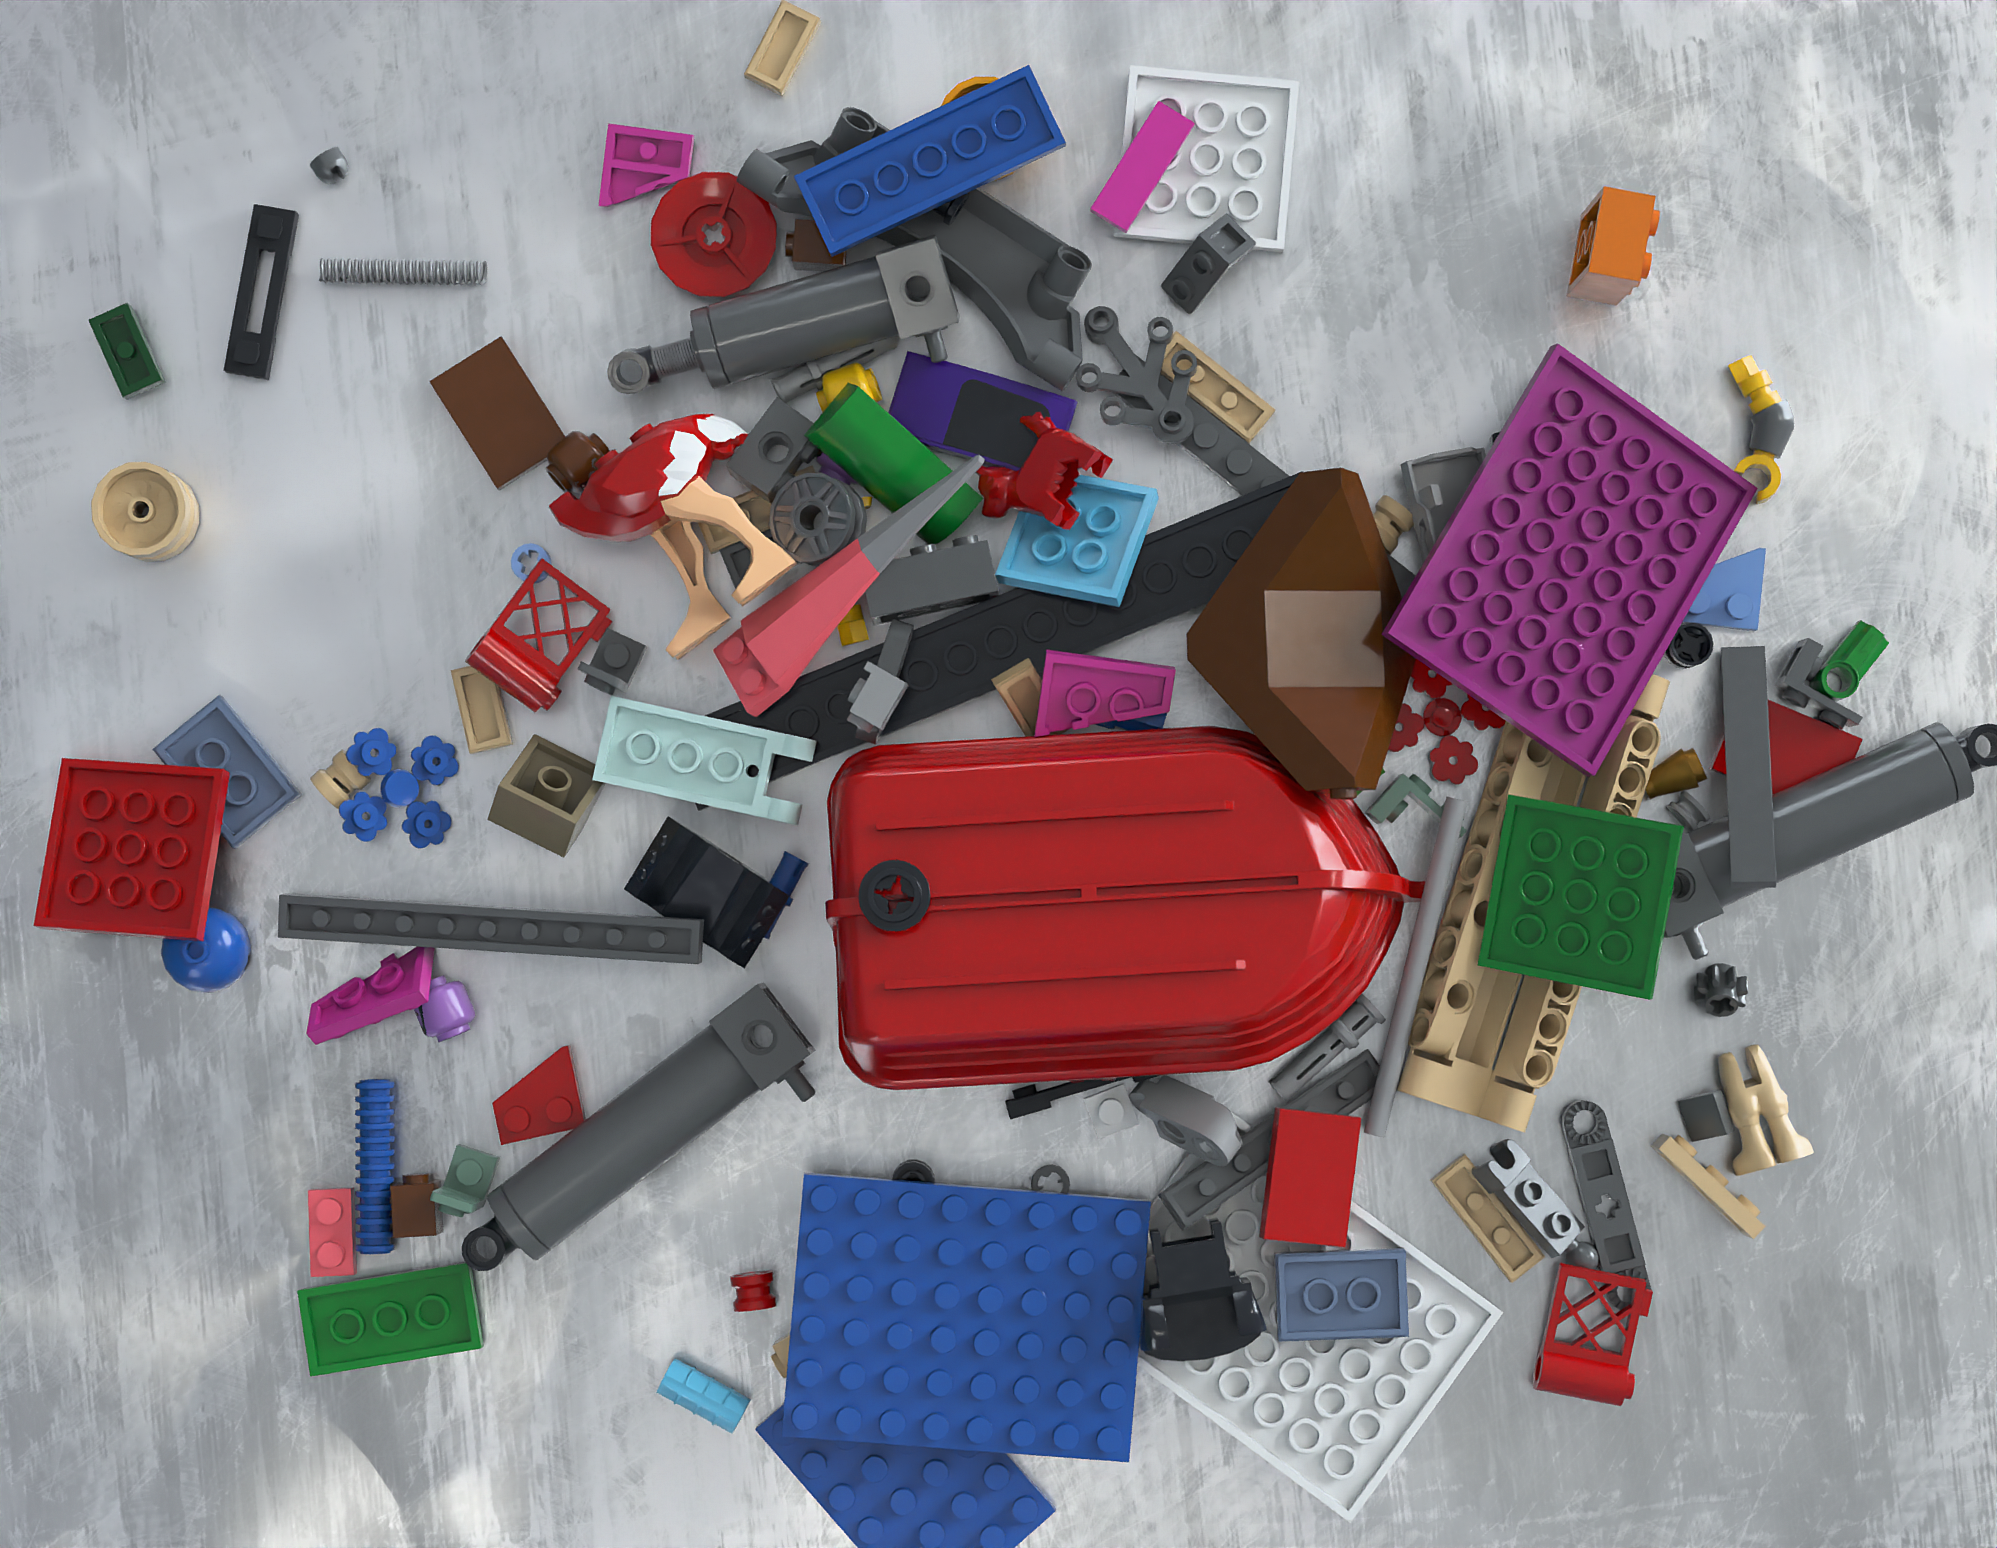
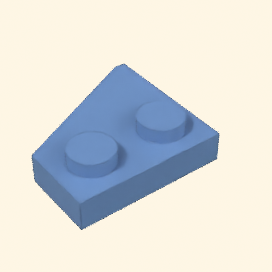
M1758 548L1715 564L1682 624L1696 623L1709 627L1757 631L1766 548Z

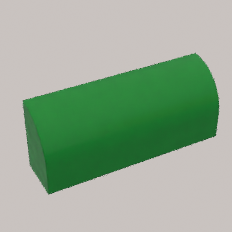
M847 383L804 434L809 441L892 514L953 472L859 386ZM965 482L925 523L916 535L927 545L940 543L968 518L983 500V497Z

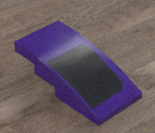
M907 351L888 413L931 450L969 460L976 455H980L985 459L983 466L1004 467L1018 471L1039 439L1032 430L1020 422V418L1022 416H1033L1036 412H1041L1043 418L1050 417L1056 428L1069 432L1078 402L1043 389L948 361L933 363L929 356Z

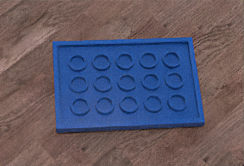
M784 1403L755 1428L756 1432L857 1548H1015L1056 1511L1053 1504L1008 1453L783 1437Z

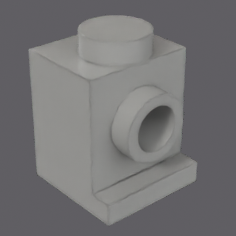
M868 661L864 670L870 673L867 681L860 678L848 697V701L853 703V706L850 709L851 713L847 721L870 733L873 726L883 731L906 691L908 684Z

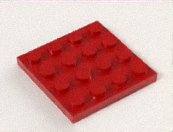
M62 758L33 926L45 930L203 942L230 773L220 768Z

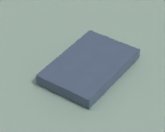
M218 695L152 749L165 765L220 768L230 773L221 835L234 849L238 848L302 795L221 695Z
M1404 1248L1274 1253L1277 1339L1279 1342L1409 1337L1406 1250Z

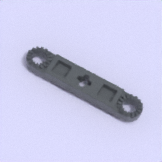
M1584 1100L1576 1101L1570 1104L1564 1111L1562 1128L1593 1246L1596 1248L1599 1256V1269L1604 1272L1645 1279L1647 1282L1645 1289L1651 1290L1644 1256L1604 1110L1597 1104ZM1581 1110L1591 1111L1596 1118L1594 1130L1586 1135L1579 1134L1573 1127L1574 1116ZM1607 1194L1610 1200H1617L1618 1207L1612 1209V1217L1607 1218L1602 1212H1596L1595 1206L1602 1203L1601 1196ZM1617 1286L1606 1293L1610 1303L1621 1310L1631 1304V1302L1620 1300L1617 1295Z

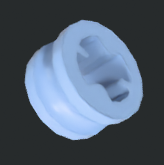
M532 543L524 544L518 547L512 555V570L522 581L528 576L524 574L526 567L521 563L524 555L531 558V552L539 553L538 561L543 558L552 565L548 552L539 545ZM542 572L535 583L545 580L548 575Z

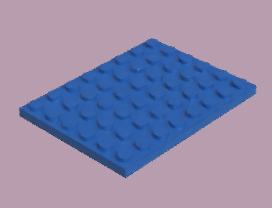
M804 1172L782 1436L1129 1462L1141 1325L1140 1296H1143L1151 1201L1146 1199Z

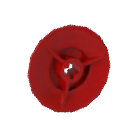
M701 172L680 180L661 198L651 220L650 245L660 270L677 287L699 297H727L748 289L766 272L776 250L777 223L769 202L736 181L737 176L728 172ZM719 227L722 228L721 234L724 241L721 244L714 241L710 246L707 245L708 239L705 232L708 229L715 232Z

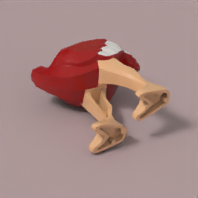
M714 414L690 415L659 423L654 428L650 423L643 426L629 438L633 444L621 453L614 449L595 463L598 470L591 474L579 499L567 491L549 505L550 511L560 526L583 537L614 542H631L651 535L663 548L676 566L690 598L687 616L666 648L672 658L675 657L677 660L701 644L731 619V616L708 589L704 576V547L693 532L691 522L722 527L736 536L750 550V565L743 579L732 593V597L742 607L797 564L785 550L765 537L751 524L733 498L715 492L706 483L713 461L726 460L732 457L735 448L743 444L749 435L733 421L715 416Z

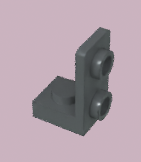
M1226 213L1198 235L1162 282L1161 287L1188 314H1191L1199 307L1225 272L1244 258L1253 249L1256 242Z
M606 628L590 665L581 661L577 669L586 674L585 683L612 696L615 689L626 693L647 646Z
M1810 638L1799 641L1774 686L1784 691L1782 697L1788 702L1801 708H1805L1808 704L1822 712L1820 719L1833 727L1843 729L1844 726L1852 727L1859 725L1863 718L1862 716L1803 684L1805 680L1810 682L1820 669L1823 659L1818 656L1824 646Z

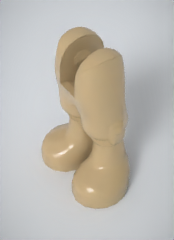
M1758 1044L1745 1048L1746 1060L1752 1078L1744 1081L1738 1063L1731 1052L1724 1053L1718 1057L1719 1073L1728 1104V1112L1732 1123L1739 1129L1742 1140V1151L1733 1160L1735 1176L1775 1166L1776 1163L1789 1162L1814 1153L1808 1138L1798 1135L1787 1116V1095L1781 1090L1773 1070ZM1760 1115H1763L1768 1122L1773 1138V1153L1761 1129Z

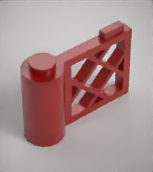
M541 558L490 628L476 643L465 662L534 713L540 707L548 711L562 692L557 687V684L588 640L591 638L598 642L605 633L606 628L613 622L606 617L611 609ZM542 572H545L557 581L560 599L536 603L533 584ZM564 587L577 597L566 598ZM528 592L530 604L519 605ZM584 601L597 611L587 626L570 627L567 603ZM561 604L564 629L541 633L537 607ZM531 608L534 634L517 636L504 626L513 611ZM582 632L573 644L571 633ZM565 634L568 652L559 665L544 656L541 637ZM535 638L537 650L524 640Z
M1559 1263L1542 1347L1539 1349L1535 1362L1533 1388L1539 1391L1621 1406L1624 1399L1630 1400L1635 1386V1374L1629 1373V1362L1639 1316L1648 1317L1653 1295L1652 1290L1645 1289L1647 1283L1645 1279ZM1568 1276L1586 1279L1594 1292L1572 1305L1564 1293ZM1593 1281L1606 1284L1598 1289ZM1617 1286L1633 1288L1631 1304L1614 1313L1603 1295ZM1599 1298L1611 1317L1589 1330L1577 1312ZM1564 1301L1568 1309L1560 1313L1562 1302ZM1572 1315L1585 1332L1570 1343L1554 1340L1557 1325ZM1628 1316L1626 1327L1624 1328L1620 1320ZM1615 1323L1624 1335L1620 1352L1602 1349L1594 1337ZM1590 1340L1594 1347L1584 1346L1583 1344Z

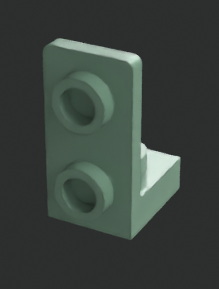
M1402 773L1391 782L1364 814L1376 824H1381L1385 819L1393 823L1408 806V803L1403 800L1408 795L1440 823L1445 802L1442 806H1439L1428 796L1432 789L1415 774L1408 778ZM1463 826L1461 827L1459 838L1467 832Z
M458 1144L444 1185L432 1191L430 1200L440 1203L439 1211L456 1217H463L464 1213L470 1214L484 1207L500 1157Z

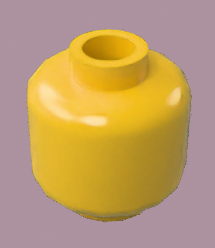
M856 362L825 373L822 377L823 390L816 392L822 413L847 383L859 386L875 402L881 401V391L871 368L865 370L860 363Z

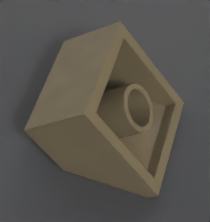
M534 734L498 785L487 820L564 858L582 832L606 783L592 780L596 764Z

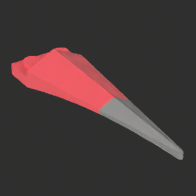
M980 455L972 457L741 620L742 626L713 649L747 713L754 717L759 716L791 689L806 666L858 599L925 523L983 465L985 460Z

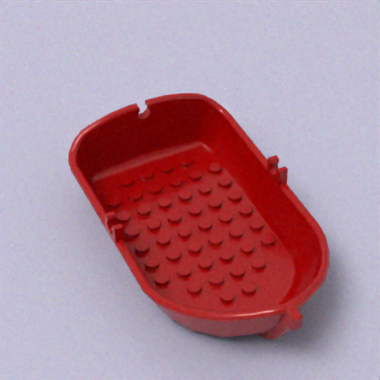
M1195 726L1044 735L1038 737L1026 736L890 744L863 749L844 761L830 784L827 797L833 899L826 901L825 906L826 920L833 931V941L836 950L839 1049L845 1064L863 1083L890 1090L1069 1080L1071 1083L1102 1079V1081H1115L1117 1077L1235 1071L1270 1062L1308 1042L1331 1025L1367 989L1390 948L1401 922L1404 903L1421 902L1425 881H1410L1400 876L1397 865L1379 834L1353 799L1333 800L1330 799V793L1321 794V792L1305 791L1258 737L1247 731L1217 726ZM888 860L908 862L916 866L923 873L929 884L930 905L922 920L906 931L886 932L871 924L861 910L858 896L862 879L872 867ZM897 878V882L893 885L891 891H876V894H880L888 900L889 914L891 915L893 909H896L898 902L906 903V901L913 902L914 900L902 894L901 878Z

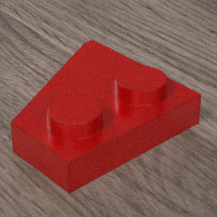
M570 1045L561 1047L492 1103L501 1145L572 1130L586 1120Z

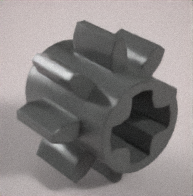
M1717 963L1709 966L1704 974H1696L1697 985L1694 986L1695 1004L1705 1003L1708 1014L1726 1017L1734 1014L1738 1006H1746L1745 995L1748 994L1747 976L1737 977L1735 966Z

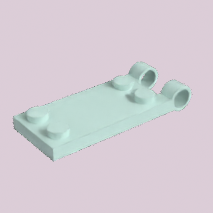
M611 696L592 780L798 825L803 804L766 796L775 754L812 762L817 741ZM751 765H756L759 769L756 777L748 775L747 771Z

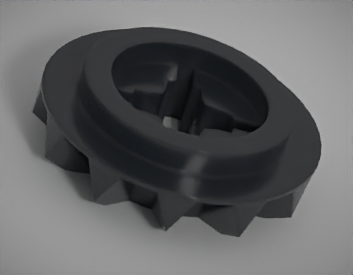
M901 860L884 861L872 867L862 879L859 887V904L865 917L876 927L886 932L906 931L922 920L930 905L929 884L923 873L916 866ZM897 878H901L902 894L914 900L913 902L906 901V903L898 902L896 909H893L891 915L889 914L888 900L883 898L882 895L876 894V891H891L893 885L897 882Z

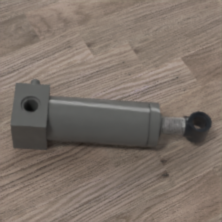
M933 235L879 251L876 256L711 304L709 307L705 306L691 310L690 318L693 330L690 331L689 339L678 340V343L675 341V343L672 342L669 345L658 346L655 349L649 345L639 349H626L618 353L609 362L607 369L608 380L618 392L635 394L645 387L661 383V379L681 372L684 373V371L687 372V370L699 367L701 372H706L712 388L717 389L731 385V383L745 381L898 335L900 340L911 336H924L931 362L938 363L948 358L941 330L948 328L949 325L959 323L960 315L937 236ZM913 276L924 277L930 284V292L924 297L913 296L907 289L908 279ZM624 360H633L640 365L642 375L638 382H628L622 377L620 367Z

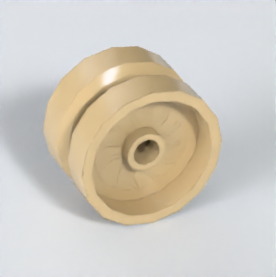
M128 462L110 470L97 484L91 501L92 521L100 538L114 550L145 562L165 561L182 553L194 539L200 523L199 504L191 487L174 473L148 462ZM149 507L147 516L143 515V510Z

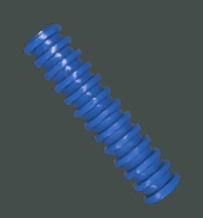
M389 1079L359 1080V1082L355 1083V1088L359 1089V1096H355V1102L360 1105V1109L355 1110V1115L360 1116V1122L355 1124V1129L360 1130V1136L355 1137V1142L360 1143V1149L355 1151V1156L360 1157V1163L355 1164V1169L360 1170V1176L355 1178V1183L360 1184V1190L355 1191V1196L360 1198V1203L355 1205V1210L360 1211V1217L355 1219V1223L360 1225V1231L355 1232V1237L360 1238V1244L356 1245V1251L360 1252V1254H387L395 1250V1244L391 1243L393 1230H391L392 1216L390 1210H392L390 1183L395 1182V1177L390 1176V1170L395 1168V1163L390 1162V1156L395 1155V1150L390 1149V1143L395 1141V1136L390 1135V1129L395 1128V1123L390 1122V1116L395 1114V1110L390 1108V1102L394 1101V1095H390V1089L394 1088V1082H391Z

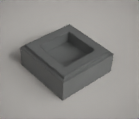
M1721 1090L1686 1097L1678 1101L1691 1142L1723 1136L1735 1131Z

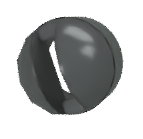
M338 147L323 152L310 163V167L315 175L327 184H336L335 174L344 179L348 173L346 158Z

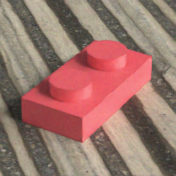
M354 1187L308 1190L311 1277L357 1274Z

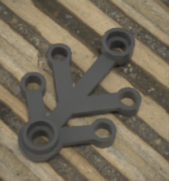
M1105 306L1091 309L1084 320L1087 337L1094 343L1106 344L1128 376L1101 372L1097 365L1086 363L1081 365L1076 372L1078 387L1084 392L1101 390L1142 397L1152 409L1125 407L1124 402L1120 398L1115 396L1107 397L1100 405L1101 419L1107 425L1116 426L1123 423L1152 428L1155 436L1167 444H1178L1185 441L1194 429L1193 414L1185 404L1191 377L1197 371L1196 356L1188 350H1181L1173 355L1171 367L1175 377L1169 400H1167L1158 386L1166 347L1173 339L1172 323L1164 317H1156L1149 322L1147 332L1150 343L1144 367L1119 333L1116 313L1111 308ZM1103 316L1109 322L1104 327H1098L1093 323L1094 320ZM1161 326L1168 330V333L1163 337H1157L1152 333L1155 328ZM1184 359L1192 363V366L1187 370H1180L1176 366L1180 360ZM1092 372L1097 376V379L1092 383H1085L1081 379L1082 376ZM1110 406H1117L1121 409L1120 413L1114 417L1108 416L1105 411ZM1169 416H1177L1181 421L1177 426L1169 427L1165 424V420Z

